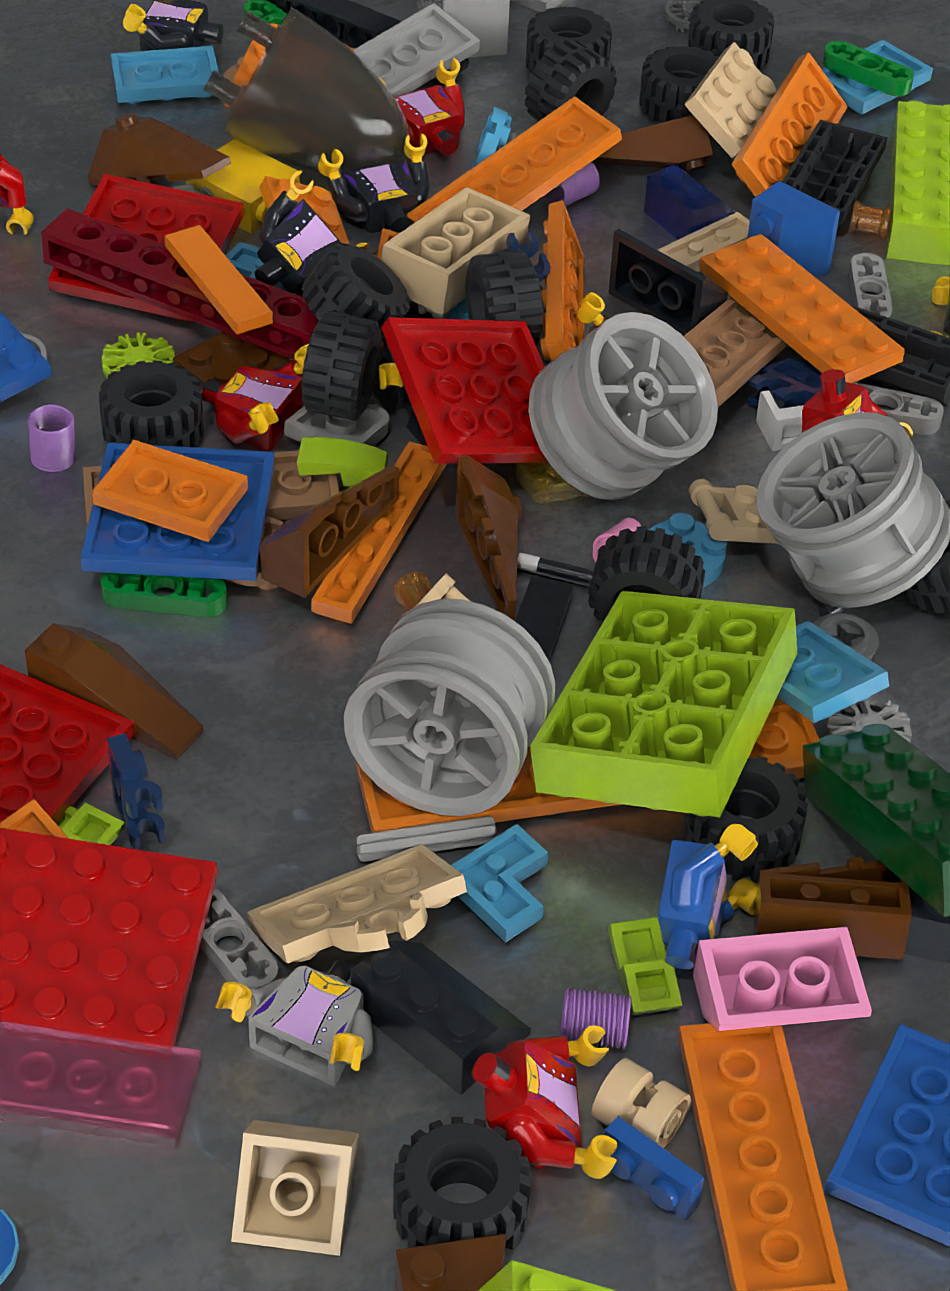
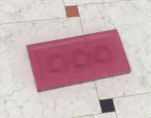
M1 1021L0 1121L177 1148L202 1062L201 1051Z

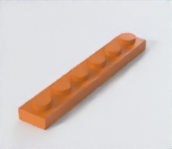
M408 442L394 465L399 468V500L326 575L311 599V610L313 613L350 624L353 623L446 464L434 463L428 446Z

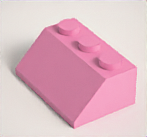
M847 927L699 940L693 978L702 1016L718 1031L871 1016L872 1009Z

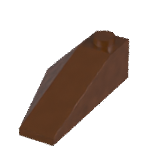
M131 112L115 118V124L103 130L88 175V181L90 185H98L104 174L123 178L136 177L137 181L147 183L165 176L168 182L203 179L230 165L231 161L229 156L153 117L136 116V113Z
M468 455L459 456L456 521L496 611L505 614L515 621L518 520L522 519L521 501L518 495H512L504 478Z
M390 465L285 521L272 535L266 536L259 548L261 578L306 598L399 500V468Z

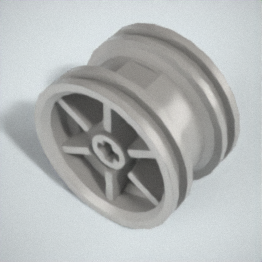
M636 312L617 314L604 321L598 328L591 331L578 347H573L564 352L553 362L546 365L536 376L529 395V416L532 431L540 450L549 464L565 481L576 489L599 499H623L656 480L664 469L673 468L702 450L712 438L717 423L718 403L714 384L706 365L695 348L682 334L666 322L651 315Z
M437 599L421 603L405 612L393 626L389 636L380 648L376 663L372 664L364 674L357 688L349 697L344 712V733L350 751L361 769L377 786L397 800L414 808L439 815L464 816L483 812L498 804L511 790L526 758L527 748L533 742L551 711L555 701V679L552 668L542 648L522 626L499 611L483 604L462 599Z

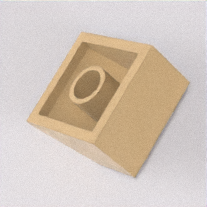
M253 1120L243 1133L231 1242L340 1256L354 1185L359 1133Z

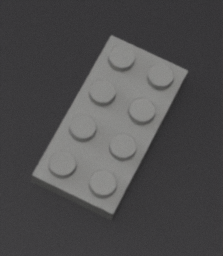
M433 3L332 62L331 74L359 97L364 84L368 82L372 88L373 81L379 77L386 85V91L381 99L386 100L408 94L435 78L436 70L441 60L443 61L444 68L448 70L453 58H456L460 63L475 54L480 49V40Z

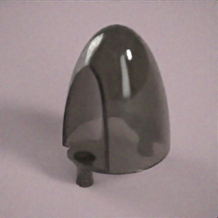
M293 7L289 9L277 28L247 10L236 32L242 33L265 47V52L247 85L243 84L240 87L213 70L203 91L212 94L231 106L230 110H232V113L222 133L268 156L315 172H319L318 162L322 153L325 154L326 160L333 164L332 152L334 149H337L343 155V163L339 168L340 176L343 172L407 160L408 157L404 153V144L407 135H409L411 145V134L405 115L389 89L352 50L330 32Z

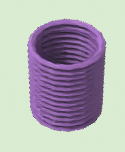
M590 162L544 195L546 201L550 204L563 200L566 207L595 193L599 187V175L595 165Z
M44 405L35 409L28 418L32 464L36 468L48 472H57L69 468L76 458L73 414L68 409L59 405Z
M565 988L560 1036H566L568 1041H574L579 1038L587 1027L596 1025L602 1027L606 1032L599 1042L594 1043L596 1047L598 1045L600 1047L605 1046L606 1048L610 1046L611 1049L613 1047L616 1049L621 1047L624 1050L627 1044L630 994L619 993L617 995L615 992L612 994L605 991L601 993L600 990L598 992L595 990L591 992L590 989L588 991L585 989L581 991L580 988L577 990L575 988Z

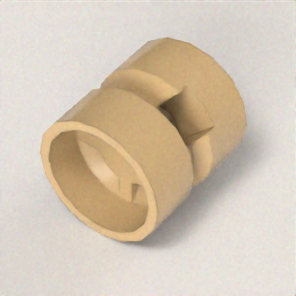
M623 1058L614 1066L602 1083L595 1097L591 1114L593 1118L606 1126H609L619 1116L659 1146L666 1149L679 1131L687 1115L691 1097L665 1080L656 1084L653 1083L652 1072L629 1058Z

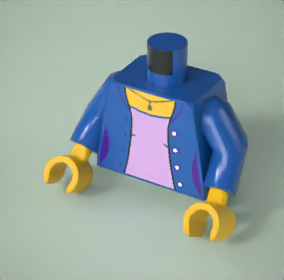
M732 824L727 827L719 843L715 846L712 843L707 845L680 840L672 841L658 911V921L664 945L668 946L665 961L670 966L679 969H692L696 960L699 940L717 939L721 923L733 917L736 908L740 907L748 914L753 915L758 886L756 883L742 878L734 884L728 897L729 884L724 857L731 852L743 861L753 853L758 845V842L755 840L756 836L743 825Z

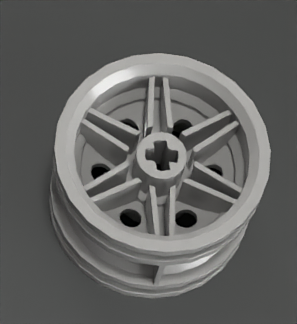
M858 412L838 416L821 422L801 433L783 447L770 462L761 477L756 493L757 509L763 522L769 528L773 538L788 551L789 560L806 590L818 601L835 607L853 608L868 606L890 599L907 590L923 578L940 560L950 540V509L933 479L923 472L921 457L900 423L892 417L878 413Z

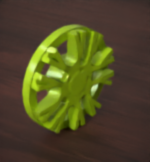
M136 332V337L130 338L129 334H125V337L118 336V342L115 344H107L106 348L103 349L101 364L103 374L108 379V375L113 371H121L120 367L127 364L135 365L139 361L153 362L157 360L163 361L165 364L173 363L175 352L173 346H168V341L164 340L163 337L160 336L156 340L147 338L146 332H143L142 335H140V332ZM112 366H117L116 368H114V369H112V370L109 368V367H112Z

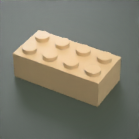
M466 187L383 244L381 261L400 279L407 290L410 300L425 306L429 311L443 315L466 298V273L471 258L476 255L504 252V249H508L506 239L509 233L515 234L518 245L524 244L527 238L530 215Z

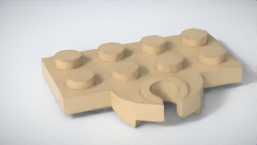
M733 42L723 51L684 105L732 158L741 150L777 90L773 81L768 76L763 75L753 64L749 53L744 49H740Z
M420 844L247 912L251 930L288 964L290 962L307 961L315 957L318 951L330 946L352 952L389 948L386 934L400 932L401 938L408 941L425 927L428 918L426 908L442 907L448 904L451 898L466 893L467 890L464 876L461 872L423 844Z

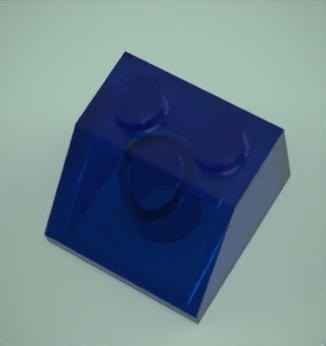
M677 165L667 167L647 176L644 212L678 240L736 213L735 210Z

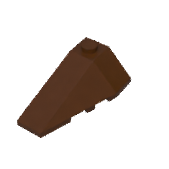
M694 115L621 133L622 140L594 159L592 163L670 169L685 167L686 172L706 167V161L712 159L713 152L707 130Z
M52 623L25 649L28 676L134 721L135 734L131 737L132 739L175 760H178L204 732L203 725L119 644L81 627Z

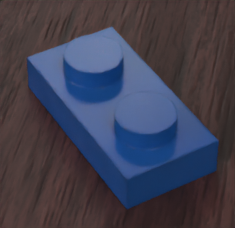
M619 1116L605 1129L604 1135L613 1138L617 1142V1148L611 1154V1157L615 1158L617 1162L611 1171L621 1179H629L647 1192L653 1202L660 1208L668 1211L672 1210L681 1218L687 1220L699 1207L704 1177Z

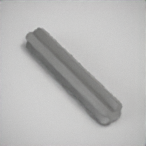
M487 815L362 833L356 836V852L361 862L382 860L420 844H423L432 852L484 845L496 837V825L493 817Z

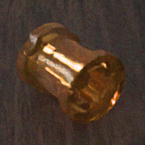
M855 200L849 233H855L858 230L879 235V238L885 239L891 207L885 206L884 209L863 206L861 201Z
M411 572L402 576L395 583L393 595L397 602L404 605L406 610L409 611L429 592L431 583L426 574Z

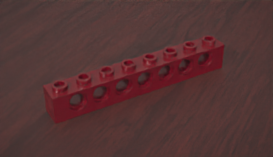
M68 208L41 231L43 262L45 264L293 360H296L294 358L295 353L304 345L309 344L313 330L319 321L307 306L308 303L303 297L241 274L273 312V323L237 335L165 245Z

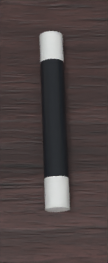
M519 553L517 558L518 570L588 587L594 570L525 553Z

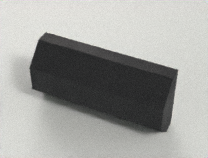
M820 120L782 182L839 210L838 226H840L846 220L884 153L888 137Z
M850 305L904 348L903 362L870 375L866 379L910 394L930 397L942 405L948 406L950 403V338Z

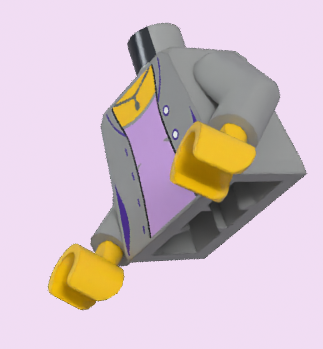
M337 960L327 974L308 966H300L288 977H282L254 990H250L241 983L225 982L222 985L215 1008L218 1010L223 1008L233 1010L231 1018L236 1022H242L245 1016H249V1042L251 1049L333 1086H336L346 1063L351 1064L352 1070L359 1071L361 1061L367 1058L374 1048L371 1017L364 1011V994L358 988L351 986V969L354 966L343 960Z

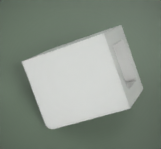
M762 391L759 397L756 422L771 450H782L783 447L802 433V409L804 405L779 409L770 391Z

